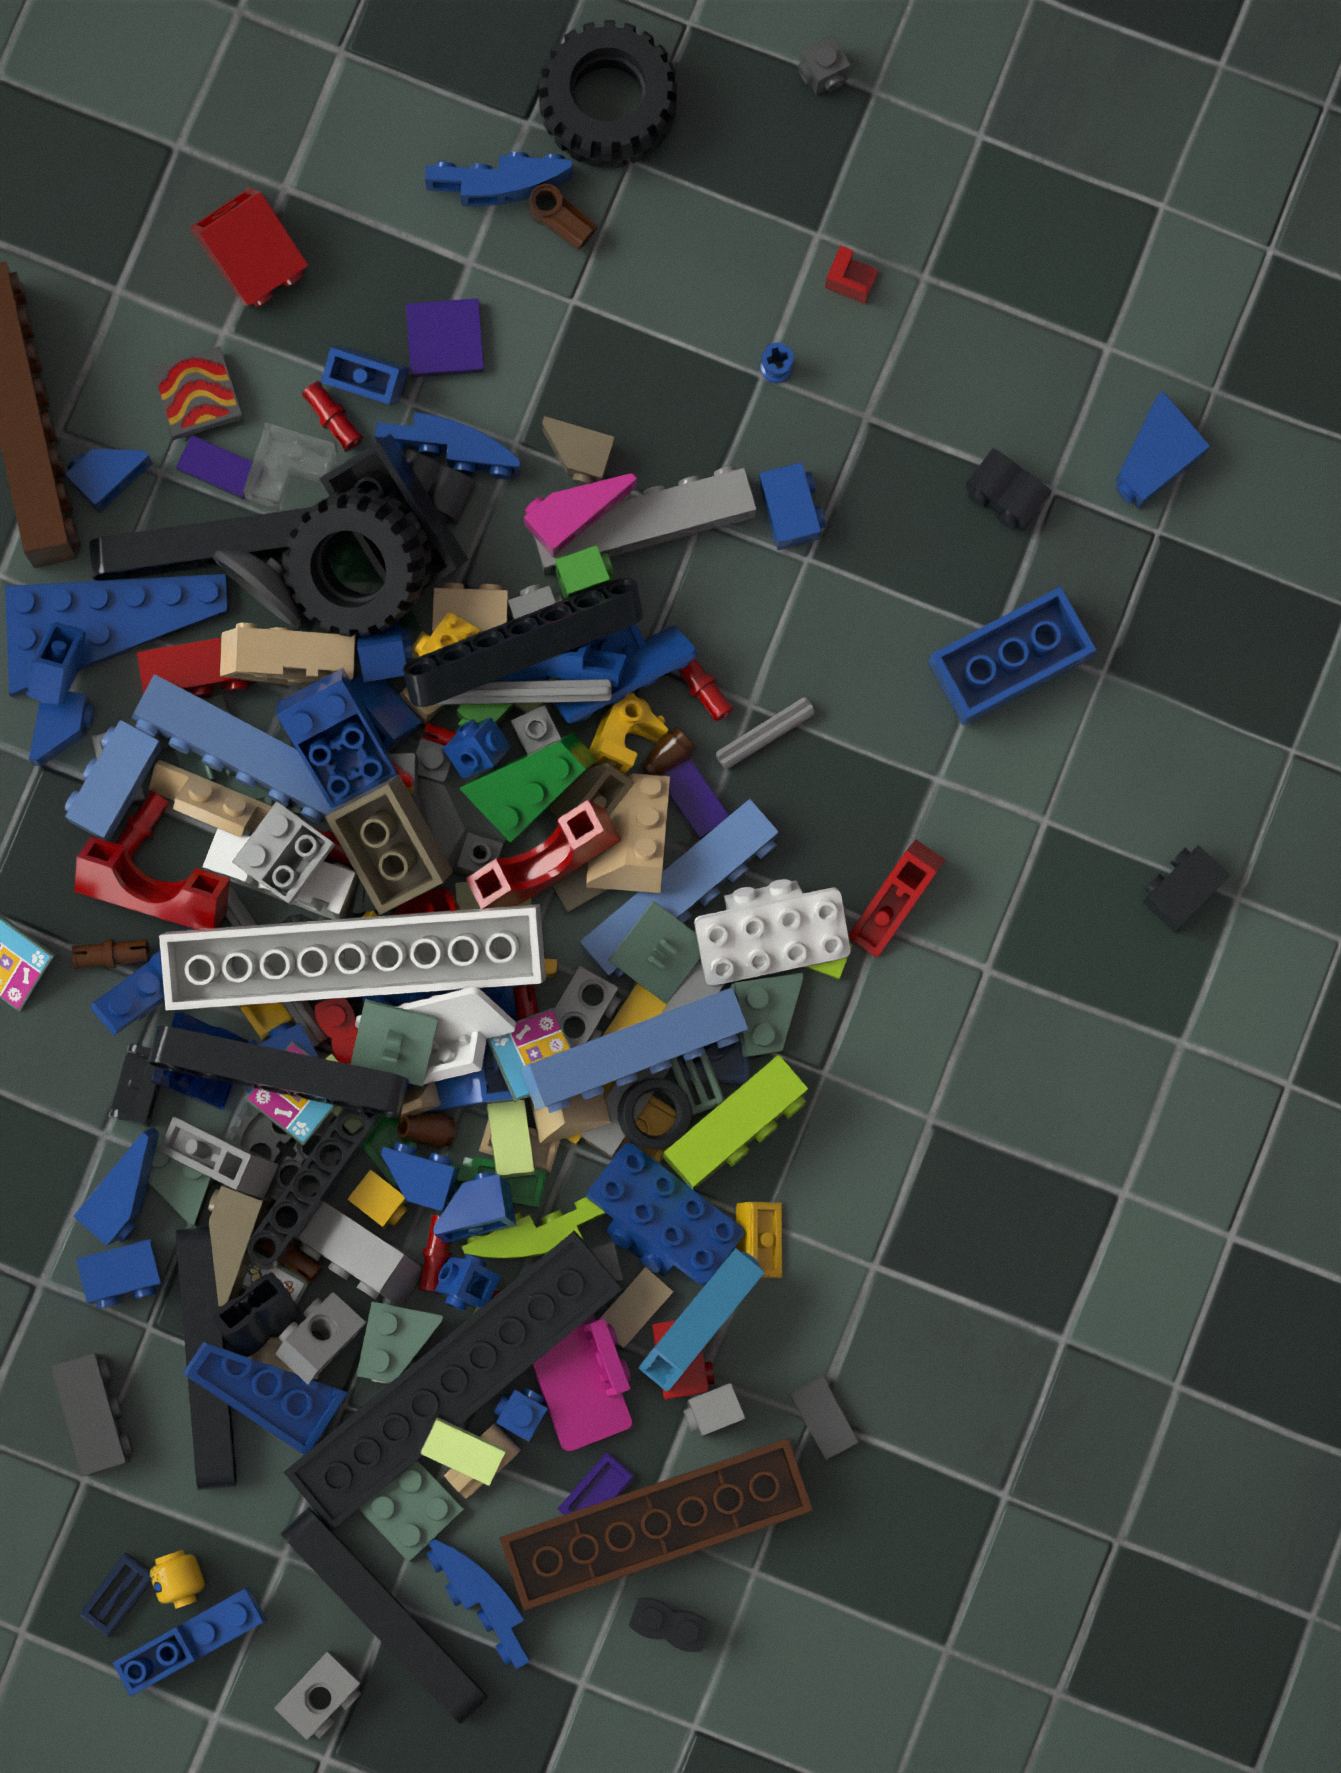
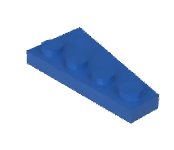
M205 1342L202 1343L182 1373L303 1455L313 1448L348 1394L346 1391L315 1380L308 1385L297 1374Z

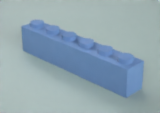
M155 674L153 675L130 718L137 722L135 725L137 729L154 737L157 733L170 739L168 744L182 753L188 754L190 750L203 757L202 763L216 771L221 772L223 768L236 774L235 780L248 788L255 789L256 785L269 792L268 798L274 802L277 801L283 806H288L291 803L302 809L300 814L317 824H320L322 820L327 822L325 816L334 808L331 809L297 749Z
M749 799L662 872L661 893L638 892L580 941V947L608 980L615 974L618 978H621L625 973L608 960L652 901L656 902L683 924H686L693 917L689 912L699 903L705 907L721 894L718 887L729 879L732 883L736 882L749 870L746 864L756 855L761 860L777 847L774 840L778 838L779 832L752 800Z
M731 987L521 1067L520 1070L535 1109L539 1110L547 1106L549 1113L570 1106L568 1098L580 1093L583 1099L586 1100L604 1093L603 1085L614 1080L617 1086L620 1087L638 1080L636 1072L648 1067L651 1074L672 1067L670 1059L682 1054L684 1060L688 1061L706 1054L704 1046L716 1042L718 1048L739 1041L737 1033L748 1030L734 990Z

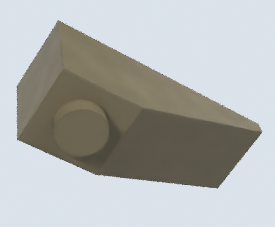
M222 1185L220 1190L216 1189L208 1206V1210L212 1211L209 1219L218 1306H223L228 1301L239 1296L251 1262L247 1251L248 1242L266 1217L272 1202L270 1198L264 1197L262 1199L235 1190L227 1185Z

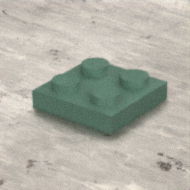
M418 1460L359 1508L365 1517L408 1562L464 1510Z

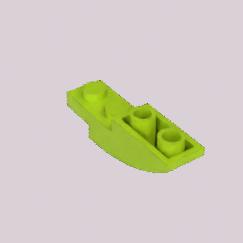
M585 1197L574 1203L577 1208L576 1210L565 1215L562 1214L561 1210L555 1211L541 1218L540 1220L543 1225L536 1228L530 1215L523 1218L519 1212L515 1214L517 1226L494 1231L490 1234L486 1233L466 1238L468 1244L462 1246L465 1255L468 1254L482 1259L513 1260L543 1256L574 1230L582 1238L578 1227L607 1213Z

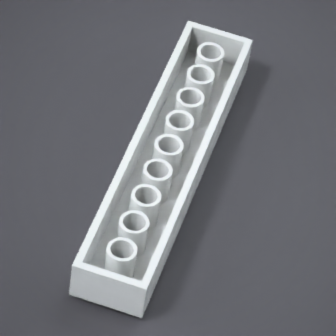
M540 904L171 931L159 935L166 1010L464 989L466 987L484 988L539 984L546 980Z

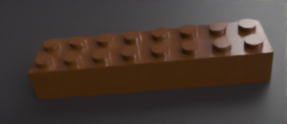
M6 261L0 262V445L23 550L32 566L37 568L77 559L75 547L81 546L77 527L73 524L72 517L67 515V512L73 511L69 491L66 490L64 482H60L59 479L65 476V470L61 455H58L56 446L52 447L53 442H58L53 420H50L48 411H44V408L50 407L48 393L45 385L43 386L41 377L36 375V373L42 372V366L38 351H35L33 341L29 342V339L35 338L31 318L27 315L25 306H21V304L27 303L23 283L20 282L17 271L11 272Z
M786 1438L499 1538L523 1610H527L813 1511L789 1439Z

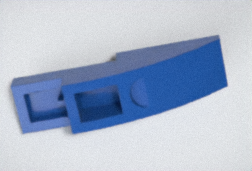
M510 152L508 156L499 155V169H492V166L487 164H472L471 168L456 167V164L451 162H436L434 166L426 165V190L461 192L462 206H491L512 203L530 198L533 189L538 185L551 184L557 187L571 179L572 160L565 159V156L559 154L544 155V158L529 157V154L524 152Z
M415 412L413 426L376 423V442L391 434L402 452H404V448L419 450L420 454L428 457H439L441 453H447V467L453 468L464 475H474L475 471L490 472V476L497 479H511L512 475L520 476V460L506 447L482 432L454 420Z
M590 642L495 681L549 680L550 677L560 678L561 680L608 679L611 681L612 687L618 688L627 667V655L591 649Z
M161 951L154 954L148 963L92 1003L90 1009L114 1036L135 1020L140 1021L165 1002Z
M438 1539L429 1542L432 1550L426 1554L435 1571L439 1573L444 1570L450 1584L445 1586V1589L454 1605L458 1606L462 1603L466 1610L480 1603L482 1610L478 1611L477 1615L487 1632L495 1630L501 1641L495 1647L505 1665L513 1663L515 1668L518 1669L529 1663L530 1659L512 1628L525 1619L503 1587L482 1566L455 1547Z
M247 1587L113 1662V1665L131 1697L267 1621L250 1587Z

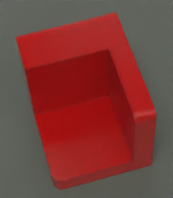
M840 245L826 278L825 288L865 304L878 275V270L852 259L854 250Z

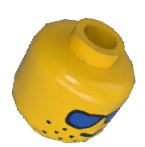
M179 1550L155 1559L156 1566L150 1570V1578L159 1602L163 1604L173 1602L175 1609L197 1602L195 1594L201 1592L205 1587V1581L197 1558L191 1554L185 1555L184 1550Z

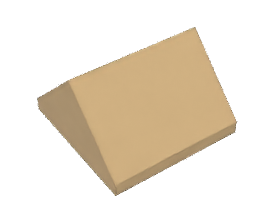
M605 1092L586 1100L583 1099L580 1093L568 1098L570 1106L549 1113L547 1106L536 1110L531 1096L529 1097L541 1145L612 1123Z

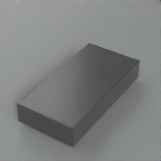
M823 1376L790 1393L793 1402L825 1460L859 1443Z

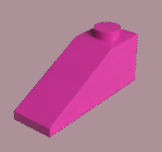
M630 473L554 492L545 499L540 496L525 509L527 514L524 516V525L554 558L637 488V478Z

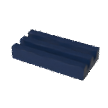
M124 1553L78 1615L105 1636L110 1637L152 1582L150 1571L139 1562H136L130 1555ZM126 1565L131 1567L132 1570L98 1615L94 1617L90 1614ZM140 1574L144 1578L108 1626L103 1624V1620L136 1576Z

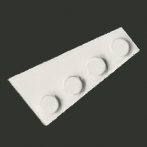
M218 828L203 864L204 870L230 878V881L284 901L232 863L233 859L250 838L251 832L246 829L243 836L239 837ZM323 861L292 905L332 920L346 919L357 891L358 877L356 872L338 863L330 864Z

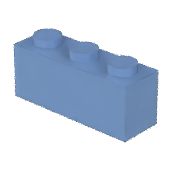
M122 720L119 721L116 728L111 726L107 730L101 743L104 746L98 760L93 758L89 762L83 774V778L86 781L79 792L76 790L72 792L65 805V810L68 811L65 817L70 823L109 842L163 749L159 740Z

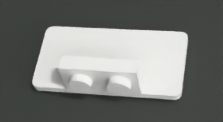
M782 879L770 883L767 887L757 889L751 887L739 888L733 894L724 896L727 910L698 916L694 922L704 979L709 986L847 957L851 951L842 896L835 887L802 894L796 880Z
M466 987L459 991L434 995L431 998L395 1006L439 1018L424 1084L481 1071L486 1039L515 1031L516 1022L483 991L475 987ZM361 1015L356 1017L355 1026L359 1028Z

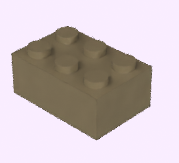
M399 774L336 806L325 816L379 915L442 884L453 873L451 866Z

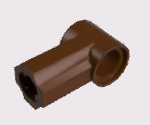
M542 184L533 189L529 204L531 218L536 223L547 226L575 250L579 251L584 247L597 230L598 225L563 198L557 187L551 184ZM542 198H549L555 203V207L550 211H543L537 207L536 202Z

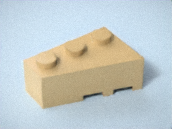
M237 623L236 628L222 633L220 677L305 688L344 668L350 680H352L355 635L348 637L331 633L292 631L289 628L282 627L259 629L257 624Z

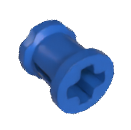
M780 342L772 343L765 348L761 356L760 369L767 381L782 383L791 376L794 363V354L791 348ZM777 357L779 362H783V368L777 369L775 364H771V359Z

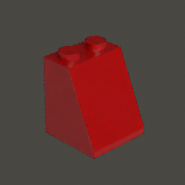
M247 188L189 228L240 301L247 306L254 304L255 307L264 304L273 297L271 292L282 283L285 287L293 284L304 275L301 270L308 266L261 192L251 188Z

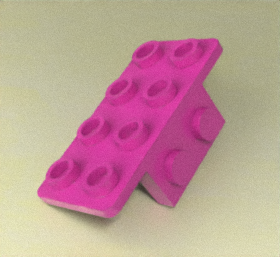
M593 1314L532 1364L561 1447L565 1451H573L629 1429L632 1425V1419L622 1392L630 1390L628 1381L631 1380L629 1368L626 1362L618 1357L615 1345L618 1344V1339L613 1326L610 1323L606 1324L605 1318L595 1320Z

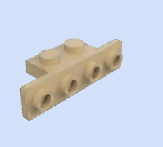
M158 760L154 766L149 786L150 791L152 790L161 796L175 801L174 810L236 836L242 837L246 829L253 834L273 807L162 760Z

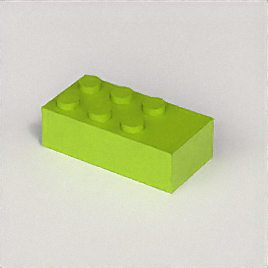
M778 1055L664 1151L663 1159L691 1190H695L724 1164L728 1163L733 1167L744 1158L749 1151L747 1145L755 1138L761 1143L771 1135L778 1126L775 1121L783 1114L789 1119L805 1105L806 1100L804 1096L808 1088L782 1057Z

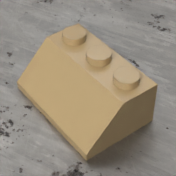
M631 774L628 777L635 783L609 816L621 841L588 861L586 887L661 893L670 776Z

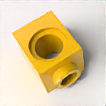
M372 1170L367 1173L347 1199L384 1229L389 1223L395 1227L408 1211V1208L404 1206L406 1199L403 1194Z

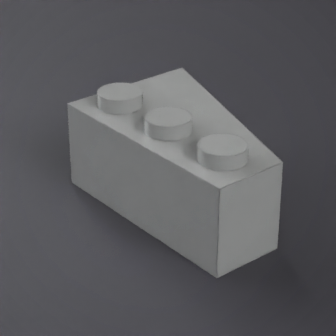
M326 1202L322 1203L297 1238L303 1242L299 1248L316 1261L319 1260L321 1255L331 1261L328 1266L330 1270L345 1280L351 1274L360 1280L357 1288L375 1300L381 1294L397 1306L403 1308L420 1283L423 1269L421 1266Z

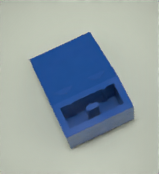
M344 668L278 702L276 715L331 809L397 775L371 717Z
M487 1040L481 1071L435 1081L441 1104L424 1113L514 1101ZM408 1083L407 1089L415 1085Z

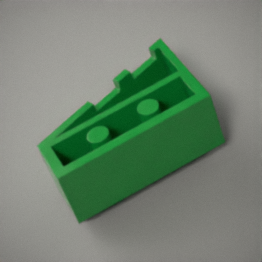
M571 733L525 756L480 775L459 789L509 842H512L523 834L598 759Z

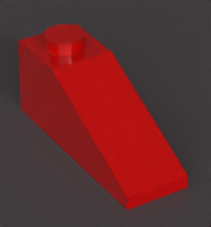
M915 839L857 921L848 938L878 958L946 860Z

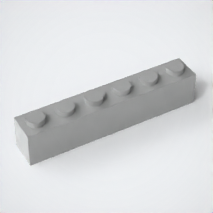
M728 466L716 470L712 477L700 480L699 476H691L678 482L679 486L668 489H665L663 485L651 487L643 491V496L632 499L627 495L554 558L534 537L544 575L556 572V559L597 545L600 555L607 553L610 558L755 518L756 506L745 469L735 470L734 466Z

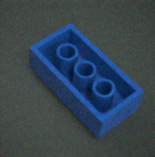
M1060 586L932 653L928 664L962 726H965L1092 659L1096 648Z

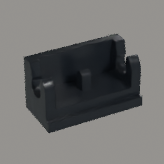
M128 1044L109 1117L146 1127L150 1126L165 1069L148 1064L151 1048Z

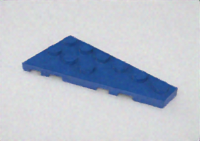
M226 574L5 586L9 695L13 697L28 689L31 661L51 623L58 622L83 629L86 632L80 671L129 652L132 648L142 644L155 642L173 632L184 628H191L229 613Z

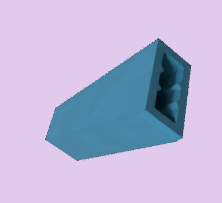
M735 1248L652 1349L638 1369L668 1392L765 1273L760 1268L758 1261L746 1252L741 1253Z

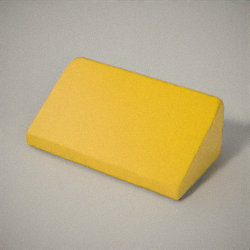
M737 1203L736 1223L743 1228L744 1235L736 1244V1249L741 1253L746 1252L758 1261L760 1268L765 1272L761 1278H782V1203Z

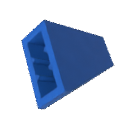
M1163 391L1157 395L1115 481L1118 484L1116 489L1120 496L1128 504L1133 502L1138 509L1205 456L1210 447Z

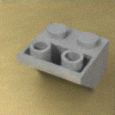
M276 801L232 863L291 905L335 844Z

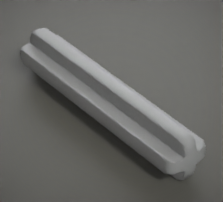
M806 697L801 698L726 745L716 753V758L724 769L731 768L809 719L815 712L812 704Z

